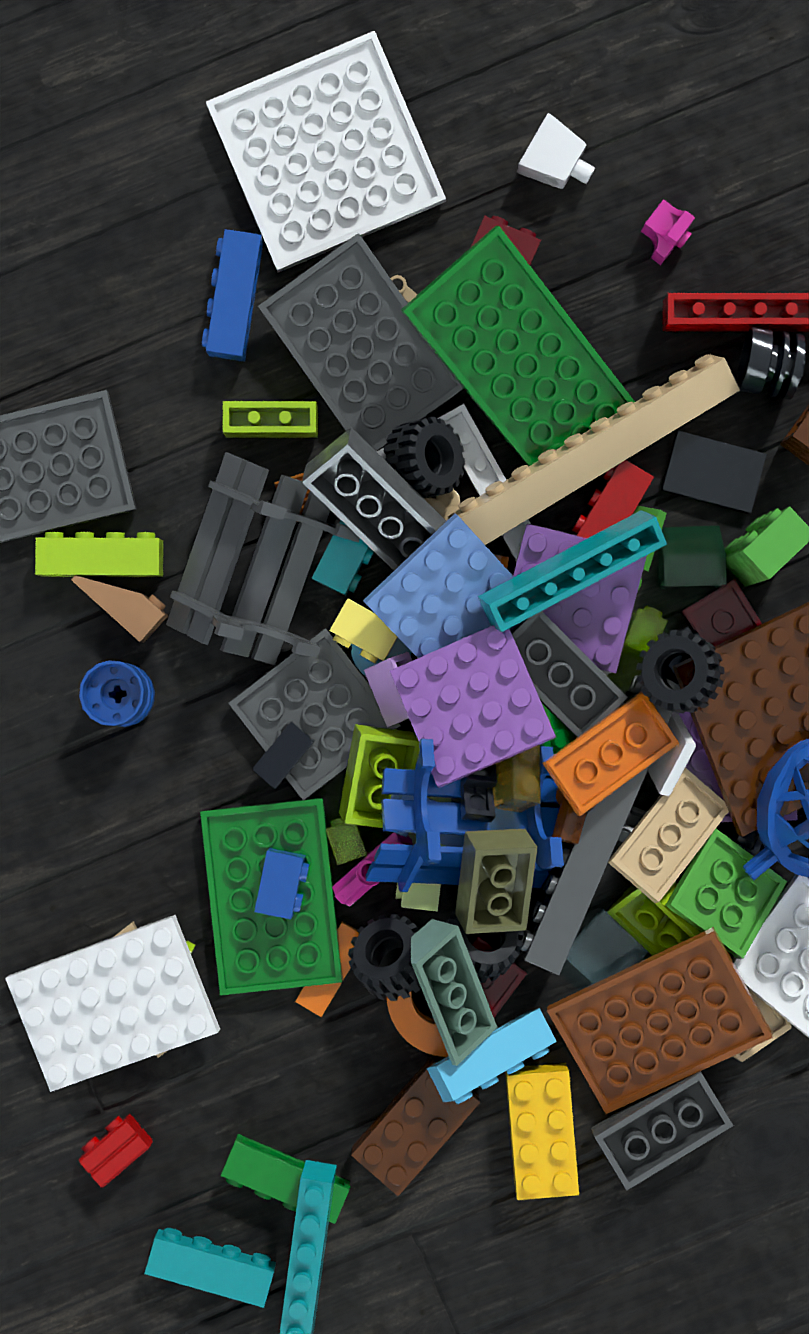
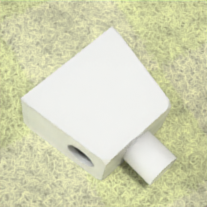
M548 113L519 162L517 173L563 189L570 176L587 184L595 167L581 160L586 143Z

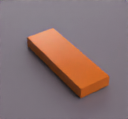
M342 921L337 931L342 977L344 980L351 968L349 964L351 958L348 955L349 949L354 948L351 941L353 937H358L359 933L357 932L358 930ZM341 983L305 986L295 1002L322 1017Z

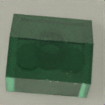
M719 526L662 527V533L667 545L658 549L660 589L721 587L727 585L726 553Z

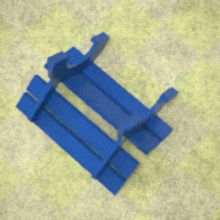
M421 738L419 740L420 752L415 770L384 768L382 794L414 796V800L383 799L381 801L383 831L416 833L415 845L381 843L374 856V861H372L366 873V881L398 882L400 892H408L412 883L459 885L463 847L441 846L440 834L465 835V831L526 829L537 846L532 888H541L549 875L548 871H551L552 868L564 866L561 837H552L559 808L540 807L541 803L558 804L556 799L558 786L552 778H545L550 776V774L542 764L553 756V747L541 746L535 752L530 763L528 776L497 775V784L493 788L494 800L526 802V806L495 805L496 817L491 823L461 819V803L427 801V797L460 798L461 779L443 787H437L431 772L435 767L433 739Z

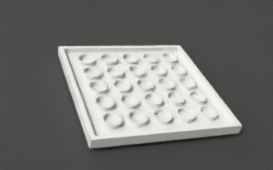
M375 31L206 101L278 273L336 249L358 233L361 237H364L446 202V197Z

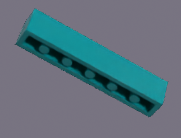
M640 510L477 597L489 623L492 626L494 625L500 632H503L667 545L656 516Z
M310 1160L305 1162L300 1178L280 1334H313L337 1165Z

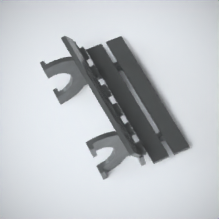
M225 452L216 481L210 480L208 487L213 490L178 591L171 592L170 598L174 599V603L166 625L206 645L210 641L215 626L214 633L224 637L220 650L244 657H249L258 632L259 636L251 658L272 665H276L284 641L293 645V653L317 658L320 646L287 631L323 530L358 543L360 538L347 525L337 523L335 526L327 523L330 509L311 491L309 492L303 512L300 514L299 512L308 490L301 480L281 475L272 503L263 500L259 501L269 470ZM254 512H257L267 517L233 614L229 616L220 612ZM296 521H298L299 523L295 535L293 537L283 569L281 571L278 583L276 585L266 617L262 624L261 620L265 608L267 606L270 594L272 592L276 577L278 575Z

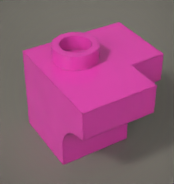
M664 199L641 230L653 242L654 253L651 258L659 265L664 262L675 246L681 249L692 234L688 229L695 219L686 210H678Z

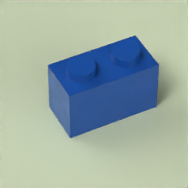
M272 848L267 850L254 912L286 919H292L294 912L300 913L303 901V894L298 893L300 881L306 882L310 865L304 863L306 855Z

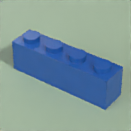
M225 229L224 237L218 238L216 256L220 257L219 269H213L211 282L212 287H216L214 299L209 298L207 305V317H211L209 329H204L202 337V347H206V352L211 357L245 362L264 243L260 234Z

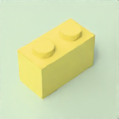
M349 598L329 630L335 634L332 640L348 649L351 643L361 648L362 651L359 655L375 664L378 659L382 661L386 659L398 638L375 613Z

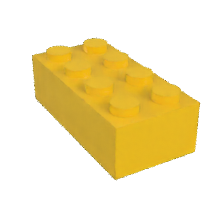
M566 1063L524 1066L509 1075L505 1071L514 1185L517 1200L579 1195L570 1077Z

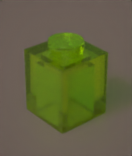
M645 606L644 610L636 609L628 626L624 645L640 652L642 650L647 652L650 649L647 643L651 639L654 641L659 640L657 635L663 633L667 624V620L661 618L662 612Z
M342 817L330 821L332 826L326 828V833L337 865L367 855V849L358 825L345 824Z

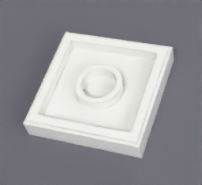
M676 712L672 713L667 725L679 744L653 762L648 768V772L659 794L665 796L671 795L696 748V744L679 713Z

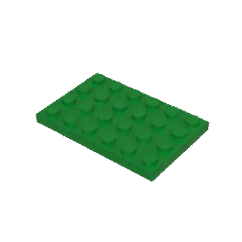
M323 798L201 811L220 995L342 983L343 977ZM269 848L306 855L304 863L310 864L306 882L300 881L298 891L299 894H303L300 913L294 912L292 919L254 912L266 852Z

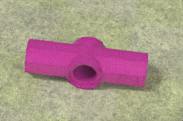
M394 832L382 842L383 844L413 845L412 839L409 836L405 837ZM380 844L332 886L335 897L341 904H346L350 907L369 889L379 883L366 881V873L369 869L368 864L374 861V856Z

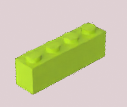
M45 532V538H36L35 575L42 577H74L75 575L79 577H163V540L155 538V533L139 532L137 533V538H125V533L107 532L106 538H94V533L76 532L75 538H63L62 532Z

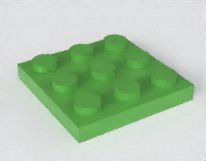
M715 829L693 857L665 906L700 932L714 927L727 952L737 959H744L787 881L770 868L758 878L752 880L743 870V866L754 856L718 829Z

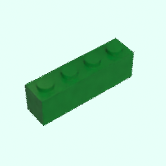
M238 1134L221 1176L226 1178L227 1183L235 1187L242 1188L243 1185L254 1190L257 1196L270 1200L271 1197L282 1201L284 1207L296 1212L300 1178L305 1162ZM335 1175L329 1222L334 1224L350 1190V1181Z

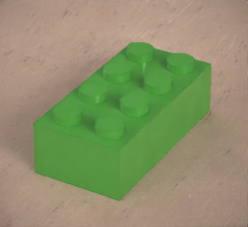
M790 506L781 511L776 508L774 511H770L766 515L764 514L760 518L755 519L745 529L748 532L747 534L734 539L723 550L726 555L720 561L745 587L769 580L809 542V526Z

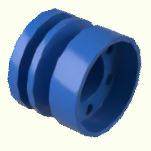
M109 660L96 664L86 673L80 685L79 697L82 708L94 721L102 725L128 727L138 724L148 716L154 705L155 690L152 680L144 670L132 664ZM121 690L127 692L126 697L116 699V693H119Z

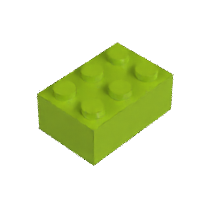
M355 724L339 814L345 824L383 828L381 801L383 799H391L392 796L382 794L384 768L415 770L420 752L419 741L415 732Z

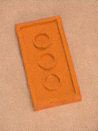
M643 692L638 693L542 763L577 816L583 815L679 744L654 704L649 701L650 698L645 696Z

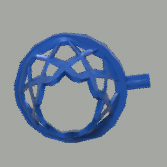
M809 739L800 741L788 749L767 774L757 799V830L765 848L743 866V870L752 880L758 878L776 862H779L796 875L809 878V859L792 853L787 846L798 840L809 849V843L806 841L809 839V789H806L799 771L804 765L809 763ZM793 778L796 791L788 792L791 780ZM800 800L807 820L793 828L780 815L784 801Z

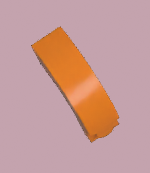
M409 992L410 997L403 999L401 996H398L397 1001H390L387 997V1006L392 1022L406 1041L425 1053L441 1057L449 1056L434 1019L424 1015L416 1007L411 992Z

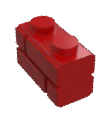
M128 1114L123 1119L118 1115L105 1127L107 1133L103 1137L98 1139L95 1135L81 1148L84 1153L79 1158L80 1164L102 1188L149 1149L153 1142L152 1138L140 1127V1124L131 1114Z

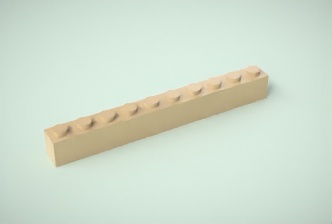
M711 354L699 358L695 361L696 366L687 371L681 370L669 377V382L661 387L654 386L646 390L642 394L643 398L638 401L621 405L617 408L615 415L608 419L604 417L593 422L590 425V430L582 435L577 433L570 436L564 441L565 445L557 450L551 449L542 453L538 457L539 461L529 467L524 465L517 468L511 473V478L504 482L497 481L489 485L485 489L486 493L478 498L471 497L459 504V509L453 512V515L457 514L484 545L490 543L740 391L725 358Z

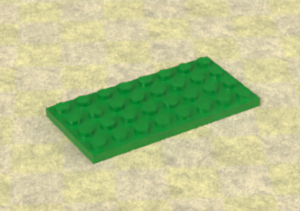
M500 226L492 228L401 309L402 313L528 467L539 461L538 457L542 453L551 449L557 450L565 445L564 441L570 436L577 433L582 435L590 430V425L593 422L604 417L608 419L617 413L616 410L621 405L635 402Z

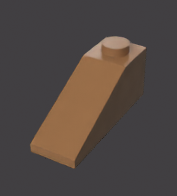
M76 575L71 579L139 642L144 643L168 617L163 611L166 607L165 604L153 594L148 598L141 593Z

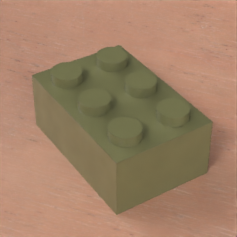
M526 829L465 831L455 914L466 934L526 930L537 855V846Z

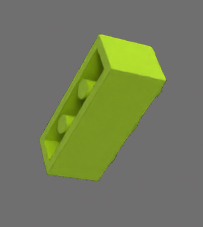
M223 401V433L226 438H318V406L316 401Z

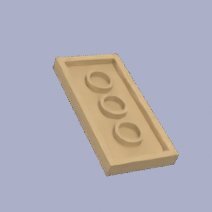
M685 767L671 795L665 796L661 794L608 863L654 903L660 902L729 812L725 801Z

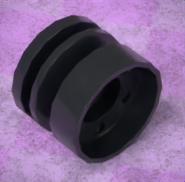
M751 326L745 337L739 362L737 385L740 391L759 394L765 382H768V390L771 397H776L781 389L782 399H792L802 378L805 365L804 335L795 334L790 341L789 333L783 332L776 345H774L771 329Z

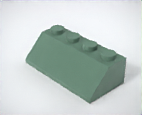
M432 919L411 937V964L451 1063L457 1066L497 1028L459 927Z

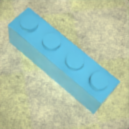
M540 1008L527 1011L495 1029L457 1066L452 1065L449 1056L428 1067L427 1070L443 1102L455 1101L456 1104H459L473 1096L471 1092L473 1089L479 1086L485 1089L499 1081L497 1078L499 1074L506 1071L509 1075L523 1068L524 1064L522 1061L532 1057L535 1060L549 1053L548 1046L557 1041Z

